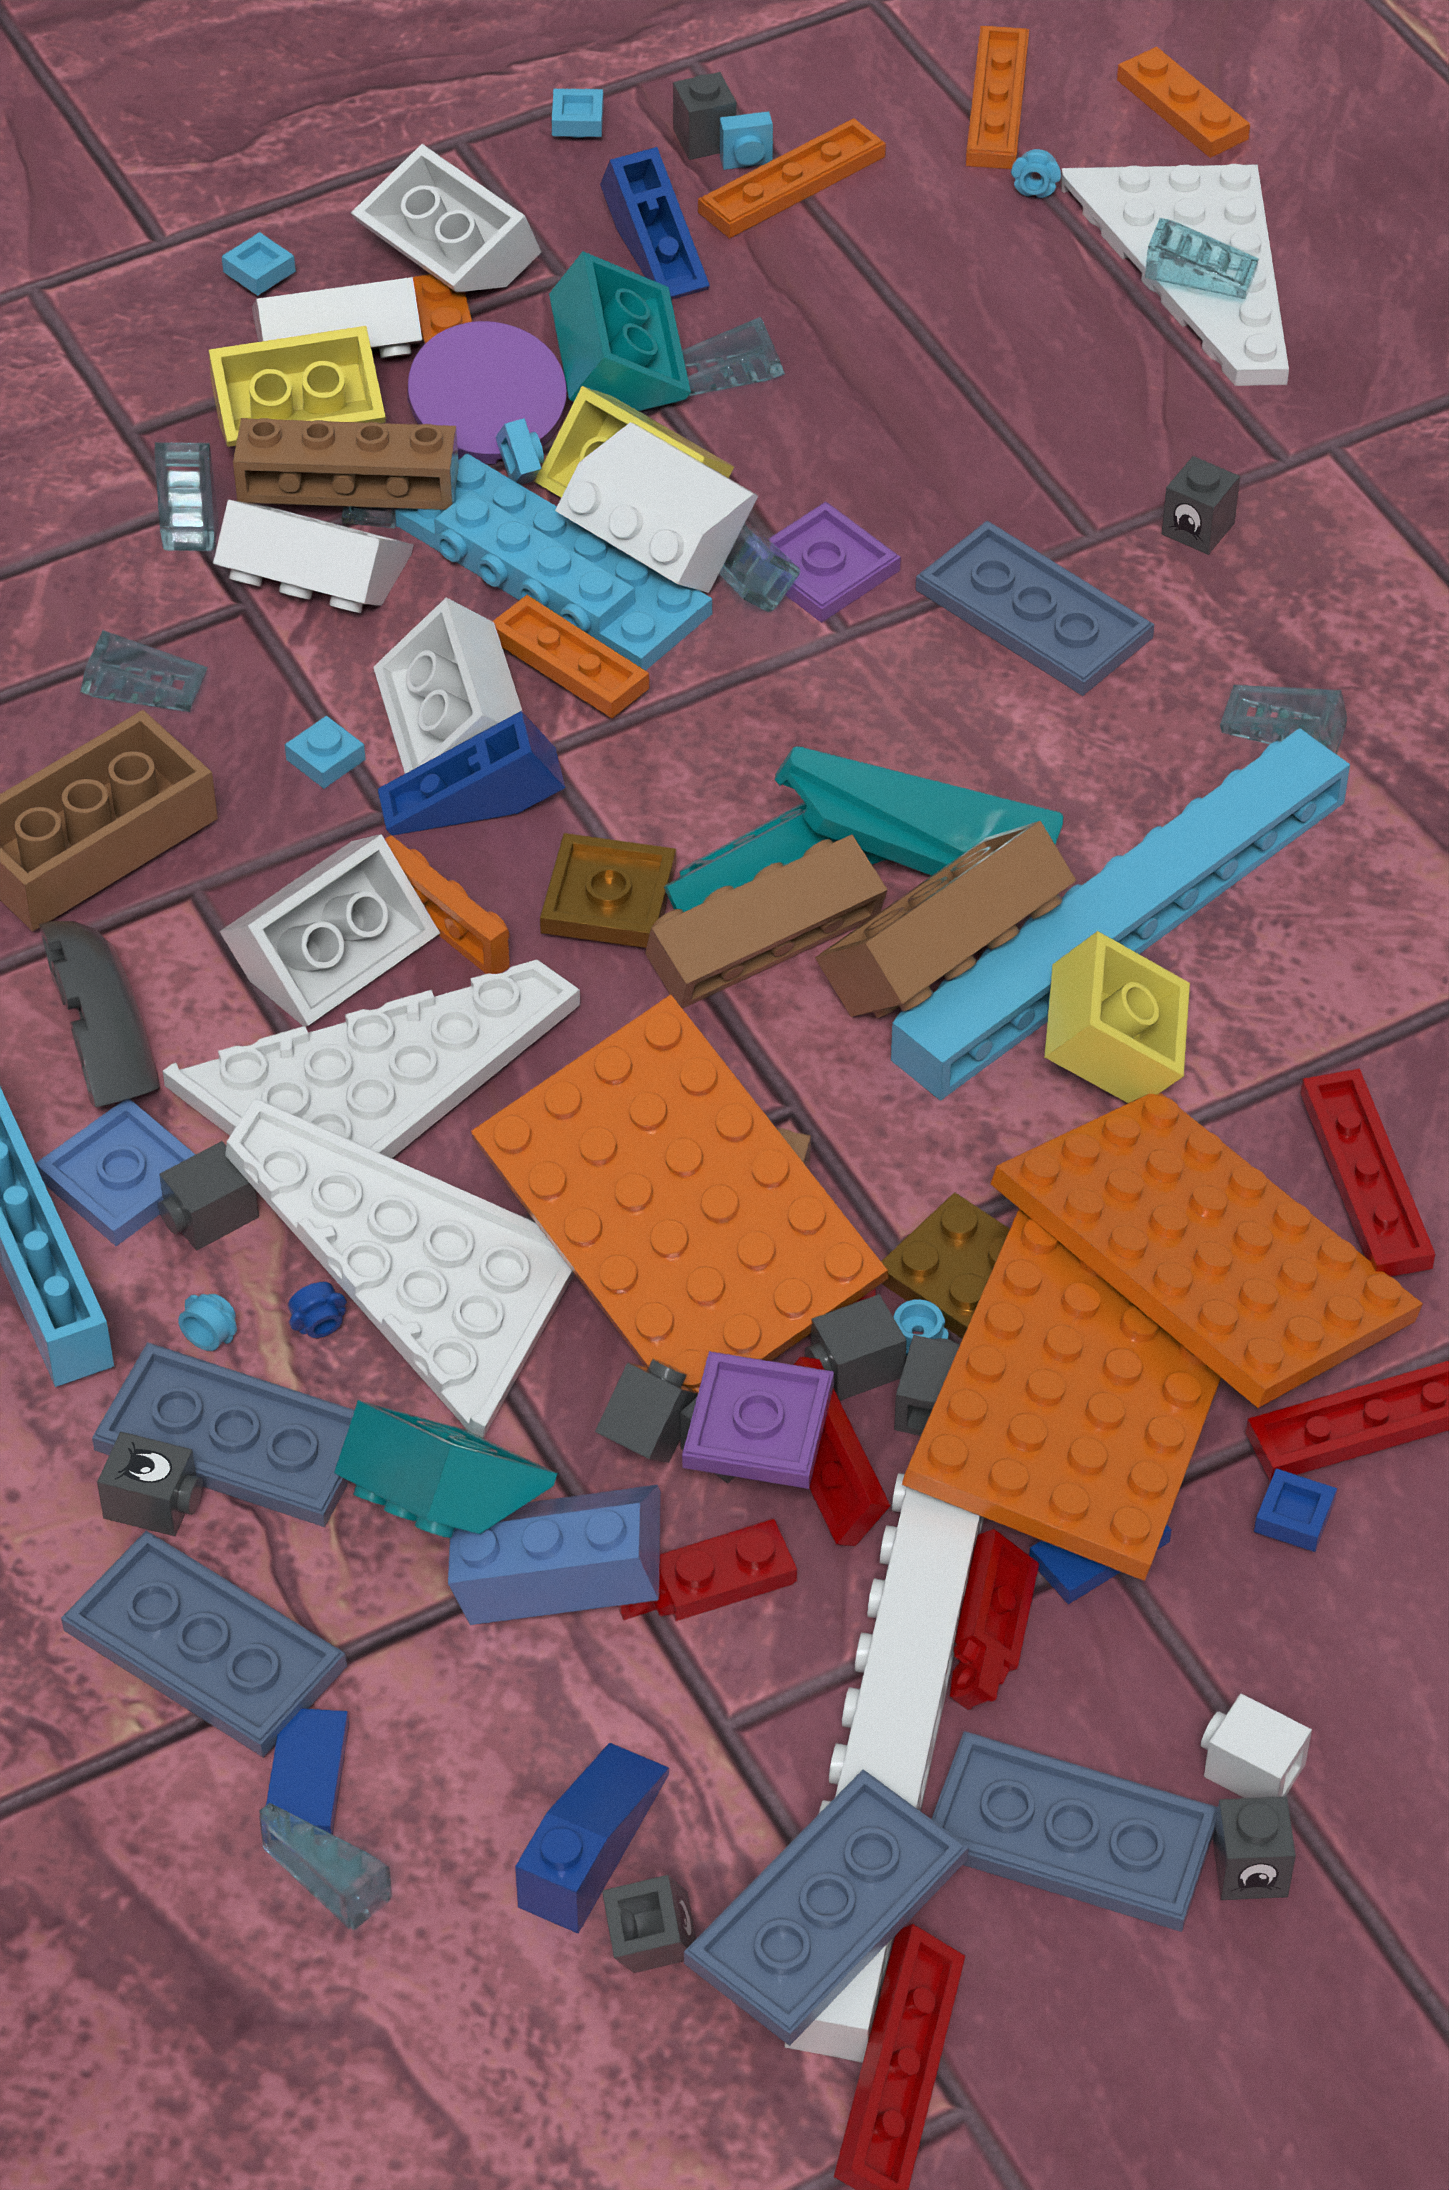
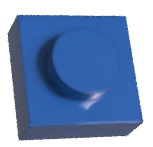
M1276 1468L1257 1514L1254 1532L1316 1552L1335 1503L1337 1488Z

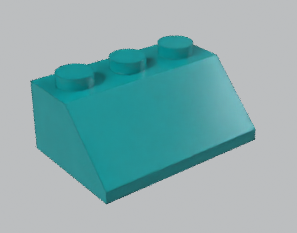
M582 251L549 293L569 400L575 401L582 386L611 395L637 411L685 400L691 393L669 287Z
M360 1400L357 1401L334 1471L340 1477L356 1484L353 1495L373 1503L385 1505L384 1511L401 1518L416 1521L415 1527L447 1538H452L455 1528L477 1534L483 1533L553 1487L558 1473L463 1428Z

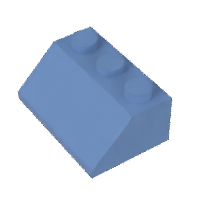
M658 1485L528 1502L481 1534L455 1528L453 1536L450 1538L448 1585L469 1624L476 1625L659 1600L661 1491Z

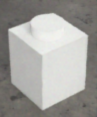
M1240 1693L1227 1715L1218 1711L1205 1730L1201 1741V1747L1208 1750L1204 1777L1243 1798L1285 1797L1306 1765L1312 1729Z

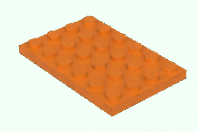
M671 994L471 1130L474 1142L645 1367H649L652 1359H656L687 1374L683 1385L696 1392H699L709 1351L772 1361L811 1333L812 1318L853 1304L889 1279L886 1267Z
M1149 1093L997 1165L990 1183L1257 1408L1416 1322L1423 1305L1422 1302L1404 1289L1397 1280L1384 1272H1375L1371 1261L1358 1252L1351 1243L1338 1236L1312 1215L1305 1206L1297 1203L1266 1178L1260 1170L1251 1166L1225 1145L1218 1136L1205 1129L1179 1108L1173 1100L1167 1098L1162 1093L1158 1095Z
M1018 1209L909 1462L901 1485L1145 1581L1221 1377L1021 1209Z

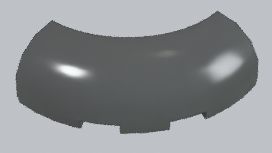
M50 921L39 924L52 981L58 990L62 1004L66 1005L67 1010L77 1008L80 1020L72 1021L70 1025L90 1103L95 1107L104 1106L158 1089L160 1083L141 1013L128 976L114 946L96 929L75 921Z

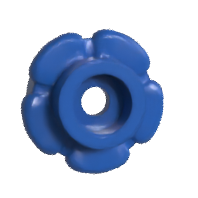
M317 1282L303 1287L288 1302V1309L292 1315L289 1320L290 1327L301 1334L308 1333L311 1338H321L333 1333L342 1324V1317L346 1312L345 1305L347 1301L345 1296L336 1293L333 1286L328 1282Z

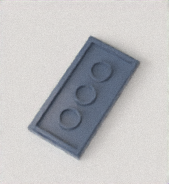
M989 521L984 522L916 576V591L1082 696L1148 643L1154 635L1155 624Z
M147 1342L95 1431L92 1441L94 1451L110 1455L120 1431L192 1449L196 1476L202 1478L203 1487L325 1527L349 1483L348 1480L335 1474L334 1471L354 1410Z
M147 1530L61 1617L63 1629L66 1633L263 1758L275 1746L277 1735L302 1708L309 1709L347 1667L344 1652Z
M964 1731L931 1820L969 1847L968 1860L963 1864L964 1866L1182 1932L1214 1836L1218 1807Z
M863 1769L684 1951V1964L791 2046L968 1860L969 1847Z

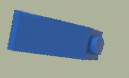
M658 147L611 159L600 186L616 229L644 276L669 287L671 300L708 290L710 286Z
M520 711L378 788V794L386 830L393 836L518 814L566 787L556 747Z
M609 1743L547 1811L517 1862L515 1872L518 1908L579 1934L599 1899L602 1890L607 1885L669 1776V1767Z

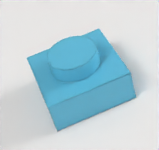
M554 89L552 136L573 138L602 137L603 89Z
M769 111L720 117V160L723 170L764 165L773 160V123Z
M261 232L222 256L223 272L257 296L296 272L294 255Z
M525 418L504 424L495 437L508 477L520 485L532 482L541 470L540 463L544 462L541 441L536 432L529 433Z
M325 716L285 744L286 760L323 789L366 760L364 744L328 716Z

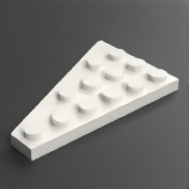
M1258 165L1062 168L1061 191L1063 193L1070 191L1083 206L1082 214L1085 218L1101 230V236L1122 259L1130 258L1142 272L1141 281L1149 290L1156 292L1160 296L1161 303L1182 327L1189 325L1203 340L1202 349L1221 365L1222 372L1235 386L1287 385L1289 366Z
M533 960L512 966L503 973H488L471 978L470 987L435 997L432 990L387 1002L378 1009H362L345 1014L346 1022L308 1033L306 1026L264 1037L252 1045L233 1046L219 1050V1059L179 1070L177 1063L171 1064L163 1070L164 1085L229 1136H231L253 1099L256 1098L392 1159L580 1005V989L539 960Z
M254 1098L227 1140L225 1156L469 1432L484 1438L574 1276L573 1271L536 1222Z

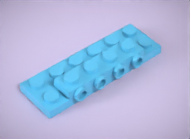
M465 454L458 460L459 468L454 503L446 510L397 508L395 510L397 527L439 551L447 560L457 562L480 576L490 586L498 587L518 600L526 595L532 597L645 671L712 615L711 597L699 590L676 584L555 511L557 506L469 454Z

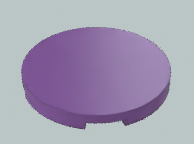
M477 321L450 327L432 337L419 350L409 372L407 400L418 424L456 426L458 459L462 458L465 454H469L484 464H496L498 459H502L495 437L506 423L525 418L529 433H537L542 447L553 437L563 418L567 389L564 372L552 351L538 338L508 324Z

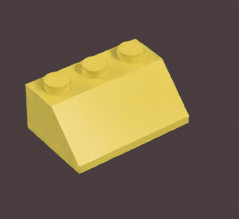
M366 326L209 349L211 384L220 429L227 447L236 446L241 418L386 423Z
M582 386L534 482L562 498L579 462L630 422L642 427L727 478L731 475L734 466L617 398Z

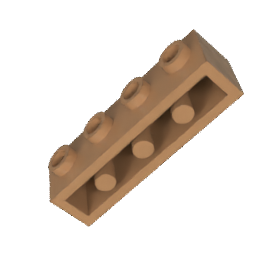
M241 418L233 459L237 501L269 504L446 510L454 503L459 468L456 426Z
M852 834L834 843L830 839L823 840L809 848L800 859L787 865H783L781 862L771 864L757 873L752 881L735 889L732 886H724L711 893L704 900L703 904L685 912L682 909H675L664 914L651 927L645 955L668 992L683 1009L865 923L881 912L888 889Z

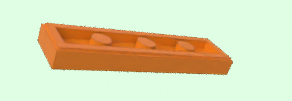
M980 26L966 166L1012 169V165L1017 159L1029 29Z
M853 118L698 198V213L730 239L884 158L886 143Z

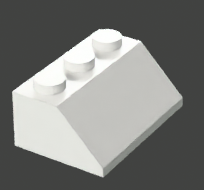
M423 144L351 212L357 222L455 292L507 287L541 253L524 214Z
M413 277L258 298L252 305L259 342L366 326L371 350L379 349L380 358H391L411 354L410 345L418 344L422 341Z
M630 422L579 462L555 511L676 584L709 593L758 495L642 427Z
M228 500L213 564L231 568L229 579L261 586L263 577L281 582L279 589L281 593L311 599L314 590L331 595L330 606L361 613L363 604L382 606L409 560L414 544L266 505Z
M447 597L373 667L404 773L417 768L522 711L494 622Z
M382 834L351 841L219 931L249 981L302 1026H309L440 934Z

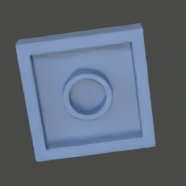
M126 1099L35 1164L44 1184L111 1243L118 1246L160 1215L158 1202L163 1200L159 1174L196 1154L131 1099Z

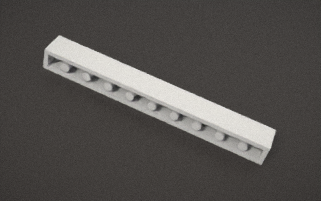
M898 1473L893 1495L892 1511L901 1512L898 1527L886 1525L884 1531L880 1564L889 1566L886 1579L874 1578L872 1583L867 1617L876 1618L873 1634L862 1632L860 1635L855 1660V1671L864 1673L860 1689L849 1687L847 1691L842 1727L851 1728L847 1745L835 1744L830 1766L829 1783L838 1785L837 1796L864 1769L921 1811L954 1661L953 1648L956 1645L955 1637L977 1535L981 1534L984 1517L901 1485L905 1474ZM823 1800V1801H822V1804H821V1807H820L819 1813H820L831 1801ZM893 1938L791 2046L785 2043V2048L863 2063Z

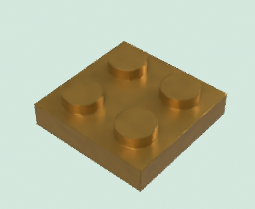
M563 833L540 916L541 933L647 948L651 927L664 915L668 899L664 886L673 880L677 864L676 848Z
M954 1192L881 1261L888 1270L889 1278L881 1284L906 1301L921 1299L935 1304L941 1310L945 1319L944 1327L963 1339L1010 1228Z

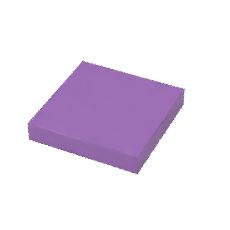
M824 502L747 552V567L821 623L899 572L901 563L899 555L827 502Z
M709 1351L682 1454L683 1468L809 1489L834 1387V1372Z

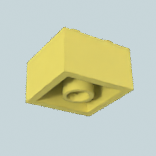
M1099 931L1095 932L1052 965L1044 1058L1127 1103L1149 1093L1158 1095L1184 1077L1190 983Z

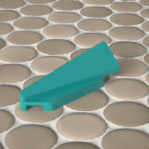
M800 746L791 749L775 774V781L779 786L785 785L795 789L807 805L803 817L815 833L837 841L852 834L862 850L931 876L987 837L1041 821L1054 844H1056L1063 826L1064 816L1057 811Z
M803 802L686 865L679 872L681 877L666 884L664 889L674 910L682 909L685 912L703 904L704 900L719 888L732 886L735 889L752 881L757 873L771 864L781 862L783 865H787L802 858L804 853L813 845L827 839L832 840L833 843L837 840L813 831L803 817L807 807ZM863 850L871 864L887 860Z

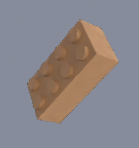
M141 710L0 794V901L33 932L39 928V924L53 920L218 819L212 771L148 713Z
M1037 821L985 838L820 953L815 959L851 1017L873 1012L876 1018H880L899 1006L902 1011H907L919 1005L933 994L929 985L942 976L946 980L953 979L974 966L977 961L973 954L987 945L991 950L1015 937L1020 932L1016 923L1030 914L1032 919H1036L1060 905L1063 900L1059 893L1073 884L1076 879L1042 822Z

